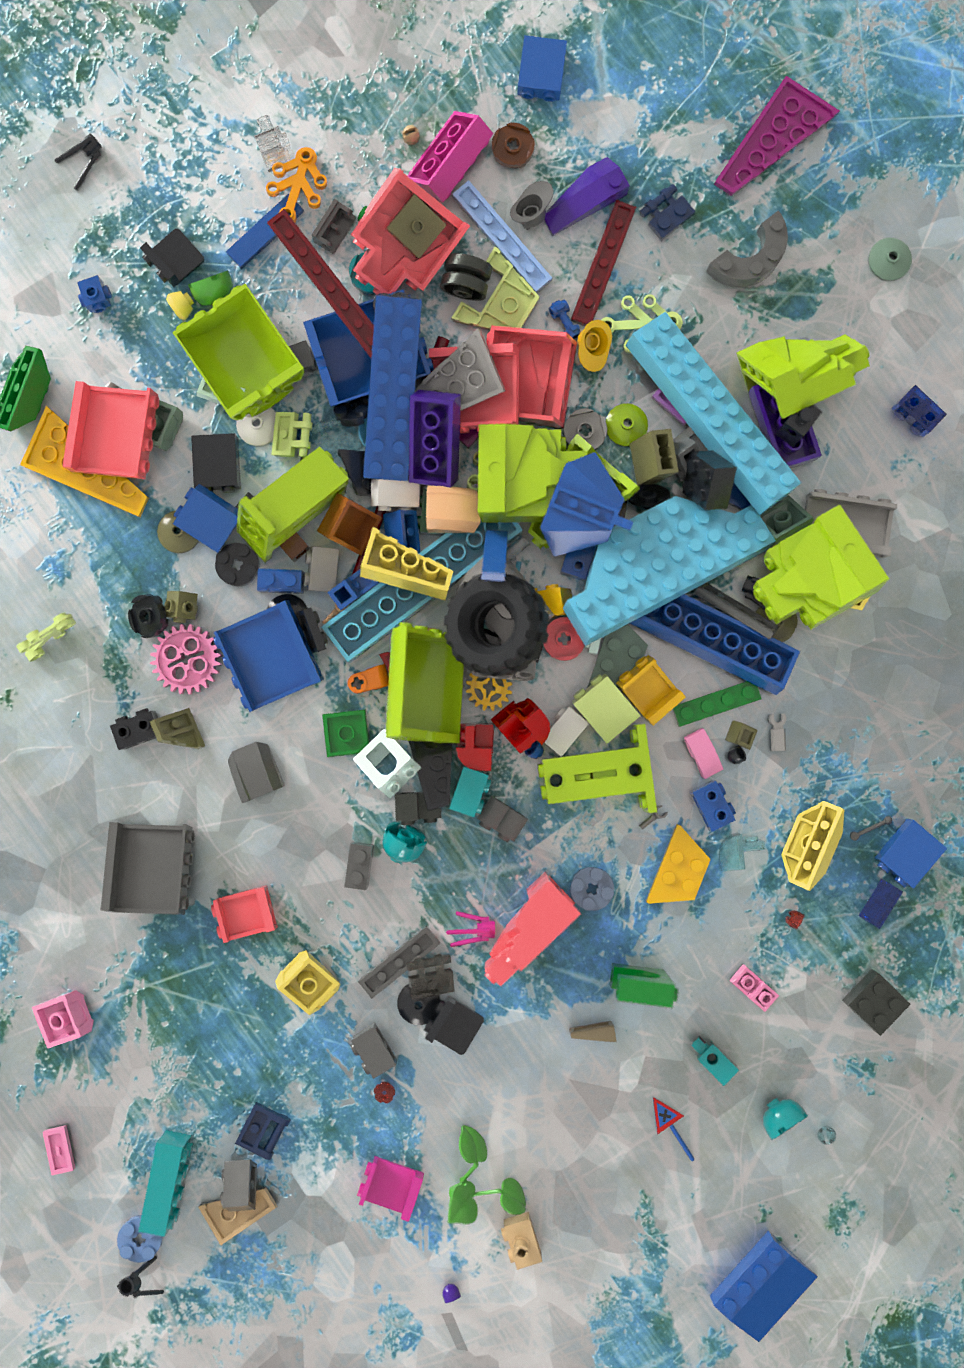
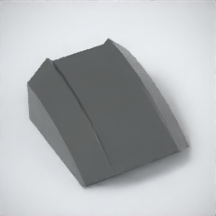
M254 742L232 751L228 764L242 803L285 786L268 744Z

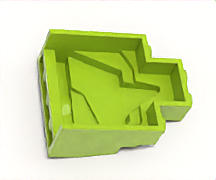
M846 334L833 340L815 341L813 339L809 341L785 339V336L758 342L736 353L747 391L749 392L753 386L759 385L776 398L782 419L856 385L854 378L856 373L870 366L868 348Z
M479 424L478 514L482 523L543 522L565 464L588 455V451H562L566 450V437H562L561 430L535 429L533 425Z
M838 505L818 516L813 524L782 540L779 544L766 551L764 564L768 570L773 572L756 581L753 586V593L756 599L764 604L768 618L774 620L776 624L799 612L802 623L805 626L808 625L810 630L877 593L889 580V577L841 505Z

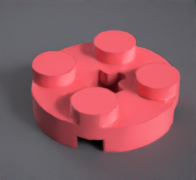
M568 617L557 618L547 625V633L549 635L547 642L543 646L552 658L568 661L576 658L582 652L585 645ZM561 633H565L566 636H570V640L567 641V645H563L562 642H558V638L561 637Z

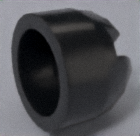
M737 745L728 751L727 758L733 764H740L746 761V754L743 748Z

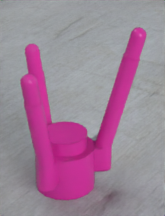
M457 911V916L480 921L481 923H477V929L446 931L448 935L477 934L479 936L453 942L450 944L451 947L489 941V938H495V921H489V917H480Z

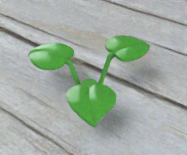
M466 1125L461 1126L459 1137L460 1154L467 1163H473V1166L459 1179L460 1183L451 1186L449 1189L448 1223L467 1225L475 1222L478 1216V1206L473 1197L496 1193L501 1194L500 1204L506 1212L512 1215L523 1214L526 1211L525 1195L521 1185L515 1179H504L501 1185L502 1189L475 1192L474 1184L466 1180L478 1167V1162L486 1161L487 1146L483 1137L475 1129Z

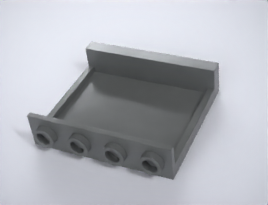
M109 822L100 911L185 915V910L189 906L187 888L191 884L189 865H192L193 854L190 852L191 843L195 839L193 827L187 824H183V826Z

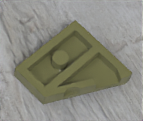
M190 708L150 721L157 741L160 743L200 749L205 746Z

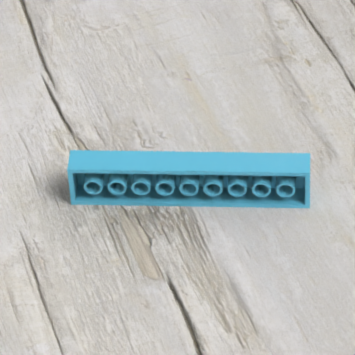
M666 312L632 333L626 347L708 451L713 450L737 467L734 483L759 515L778 503L801 484L793 471Z
M481 521L474 533H445L419 554L425 558L429 557L453 571L450 588L483 558L486 529L508 531L507 545L520 536L523 529L517 522L482 523ZM380 582L321 628L346 661L351 663L391 633L392 628L399 627V623L407 621L436 598Z

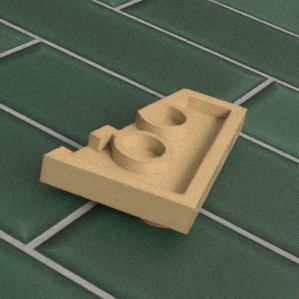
M265 1187L256 1190V1210L229 1212L222 1208L220 1200L200 1205L198 1208L219 1244L222 1245L278 1206Z

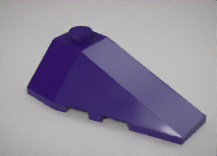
M606 157L589 166L548 209L544 221L553 236L616 202V199L620 200L627 196L630 185L620 167Z

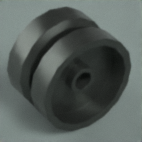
M450 254L445 261L444 269L447 273L442 275L440 289L451 296L465 300L482 301L486 299L488 285L485 282L490 280L492 273L490 263L467 254Z

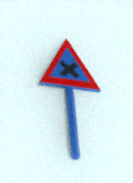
M653 1097L657 1135L670 1127L689 1159L694 1161L693 1155L673 1125L684 1115Z

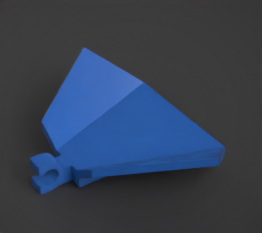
M596 452L566 463L541 525V530L554 557L608 542L614 525L629 531L631 530L633 521L618 516L625 499Z

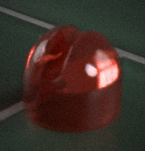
M796 910L789 911L788 914L791 917H785L786 923L797 930L804 919V914Z

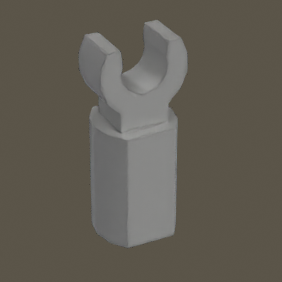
M769 714L768 720L772 725V729H770L771 751H786L785 729H783V725L786 722L785 714L780 715L781 720L779 722H775L774 714Z

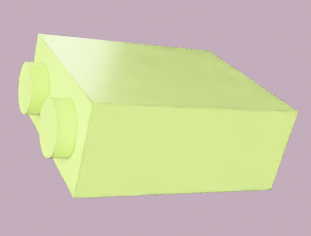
M605 673L602 676L598 674L594 677L587 689L584 690L582 688L577 691L573 696L575 699L572 702L606 743H609L638 719L640 714Z

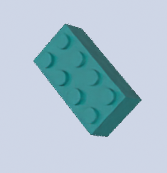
M166 1130L156 1142L138 1232L165 1237L169 1229L172 1230L174 1223L178 1221L180 1208H177L179 1200H182L185 1190L182 1182L184 1178L186 1179L189 1165L186 1164V1161L191 1156L193 1150V1143H190L192 1135Z

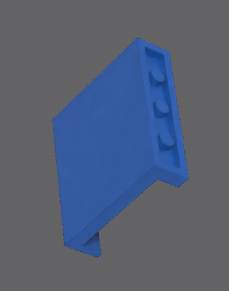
M285 600L273 607L213 632L215 635L213 637L214 643L218 649L222 650L224 655L222 658L223 663L227 669L231 670L233 685L236 689L240 690L242 705L245 709L248 708L249 712L324 680L289 600Z

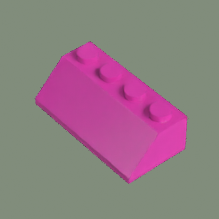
M454 111L407 176L437 201L444 203L450 197L457 183L463 179L468 168L474 164L481 150L488 145L489 139L494 133L479 115Z

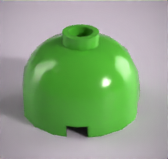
M229 270L190 283L188 287L193 298L199 304L210 306L218 298H224L230 294L233 289V282Z

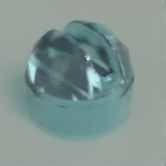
M824 1126L818 1130V1140L824 1145L832 1144L836 1140V1132L833 1128ZM823 1130H826L827 1142H825Z

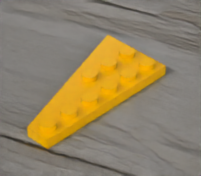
M46 406L20 465L141 518L149 497L128 478L71 472L62 467L69 425Z

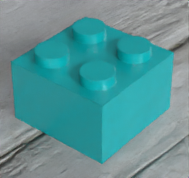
M464 766L449 809L471 817H475L476 813L480 814L484 805V800L481 799L483 792L488 793L491 780L488 779L489 774Z

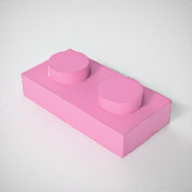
M67 1125L44 1130L42 1133L51 1175L73 1171L75 1163Z

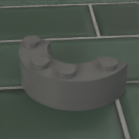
M779 210L762 222L756 232L761 244L758 254L752 257L740 258L726 250L709 264L706 272L716 281L738 288L756 285L769 277L782 259L788 241L786 223Z

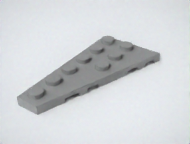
M480 328L474 331L457 350L433 370L415 389V392L419 389L461 394V411L506 391Z

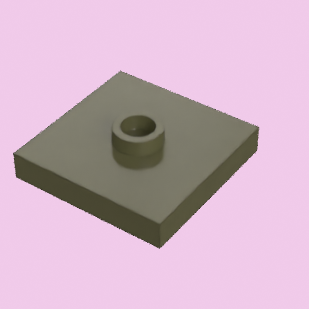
M413 194L385 229L417 259H420L446 227V224Z

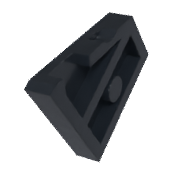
M339 449L337 454L341 457L348 478L352 481L355 494L371 496V480L374 479L363 478L365 451Z

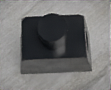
M813 404L790 415L775 435L793 448L811 428L822 411ZM788 429L793 430L796 435L792 434Z

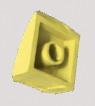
M306 950L299 952L280 971L275 981L277 989L308 1015L320 1010L340 987V982Z

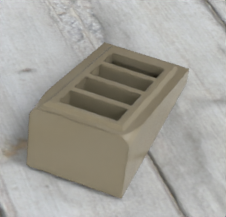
M612 1021L569 1029L570 1036L574 1039L617 1042Z

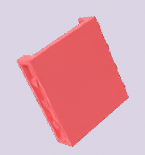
M514 343L487 345L506 391L460 412V433H469L470 429H477V432H479V424L519 425V347ZM458 347L429 348V358L433 360L434 370Z
M76 381L62 467L71 472L146 479V473L150 469L149 453L153 448L152 433L156 428L155 413L159 407L158 394L151 388H147V391L89 386L85 382Z

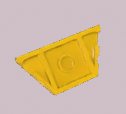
M678 824L675 826L647 896L646 902L649 904L695 900L711 860L682 826Z

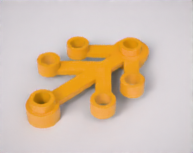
M308 147L299 149L294 159L284 164L276 162L272 166L273 174L277 178H282L286 172L298 168L296 174L278 183L271 181L266 185V191L270 197H276L279 192L292 187L286 206L280 211L285 209L287 213H291L290 217L295 223L297 218L294 209L301 189L308 199L310 208L317 209L321 205L320 196L313 192L305 178L307 170L313 177L314 185L317 189L323 190L327 187L326 177L320 174L315 165L317 155L313 149ZM303 156H310L308 159L302 158ZM277 168L283 169L281 172L275 171ZM318 180H323L324 183H323V184H318L317 181H318ZM271 187H275V188H276L275 191H270L269 189H270ZM312 199L318 200L317 203H311L310 201Z

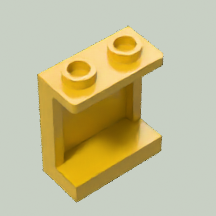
M647 655L641 657L635 663L636 666L633 669L621 674L619 681L615 684L644 719L654 726L684 700L686 696L674 686L657 665V661Z

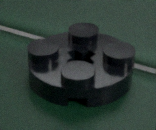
M369 395L334 406L333 412L337 422L340 421L341 425L347 427L364 424V419L367 418Z
M231 543L223 547L216 554L215 569L219 578L225 583L241 587L251 583L257 575L258 568L260 567L259 558L246 544ZM235 559L243 562L238 571L236 568H232Z
M145 594L136 596L131 603L134 604L132 609L128 611V620L135 633L142 635V638H152L160 635L163 629L168 627L169 622L166 618V611L160 596Z

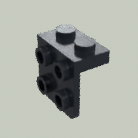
M178 228L170 232L153 248L147 242L140 247L144 253L142 256L144 261L150 267L154 265L158 269L156 274L164 283L168 281L173 288L204 262L203 255Z
M447 996L445 1001L441 1000L435 1010L437 1015L434 1020L429 1019L424 1028V1031H426L425 1039L431 1043L435 1039L456 1053L463 1055L483 1024L484 1018L452 997Z

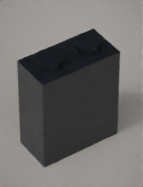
M230 433L191 436L194 488L201 484L211 492L213 490H222L223 493H233L235 489H241L239 440L237 435Z

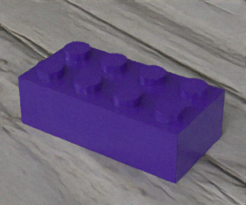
M755 385L750 389L748 393L761 433L790 469L816 461L822 456L812 426L793 448L775 435L788 417L781 418L776 398L761 386ZM788 429L792 434L796 435L793 430Z
M418 389L410 396L409 483L451 488L458 481L461 394Z

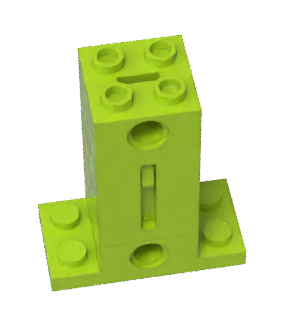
M319 446L249 500L245 496L239 500L238 534L266 563L272 558L273 550L326 510L337 493L345 495L349 481L347 472L344 468L338 467L332 455Z
M645 724L632 725V730H629L630 742L634 743L635 747L541 759V764H537L539 777L543 778L544 785L540 786L542 799L546 800L548 804L641 792V795H638L639 807L647 813H656L657 806ZM635 763L638 771L635 775H631L629 768ZM559 774L561 778L560 783L556 786L551 785V776Z

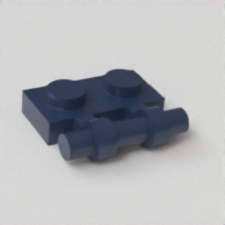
M674 184L662 189L659 192L660 195L653 200L647 201L644 204L645 207L639 211L643 218L648 214L653 217L649 221L648 226L661 241L696 212L682 195L676 200L672 197L678 191ZM665 202L668 207L660 212L657 207Z

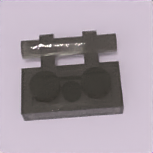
M436 954L432 958L422 959L421 957L416 958L415 961L407 962L408 971L416 970L417 975L408 976L412 1000L455 992L453 971L451 968L444 969V964L451 963L450 954L443 956ZM435 966L436 971L425 973V968Z

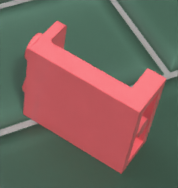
M267 885L216 898L213 900V905H211L214 918L217 917L219 924L217 926V934L219 939L222 938L223 943L265 931H274L278 928Z

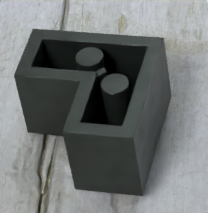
M400 792L395 794L396 821H401V825H414L415 821L419 819H424V823L437 822V818H441V808L432 811L427 810L423 792Z

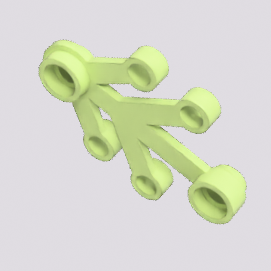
M648 294L644 297L642 301L644 308L651 309L657 316L666 312L656 303L655 296ZM632 296L623 297L621 307L631 312L638 320L614 321L610 317L602 319V321L611 324L612 334L615 330L640 329L653 320L635 304ZM648 298L652 299L653 304L648 305L645 300ZM630 300L632 305L626 306L624 301ZM666 312L671 319L675 320L676 326L681 329L683 324L682 317L676 312ZM627 339L623 345V349L625 352L631 353L629 349L626 347V344L629 340Z
M61 613L54 617L52 625L43 631L34 630L27 634L26 638L28 640L22 641L16 646L19 652H26L25 656L29 662L43 656L45 652L42 646L52 636L55 640L66 634V629L76 624L71 614Z

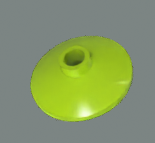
M629 403L614 407L608 413L605 421L608 437L620 446H630L631 442L645 435L648 430V419L644 411L638 406ZM629 420L631 421V426L626 427L623 422Z

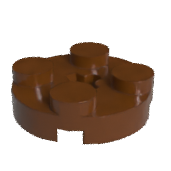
M512 122L501 129H497L492 138L493 157L501 165L508 168H523L533 156L535 141L526 126ZM516 141L518 148L511 150L507 144Z

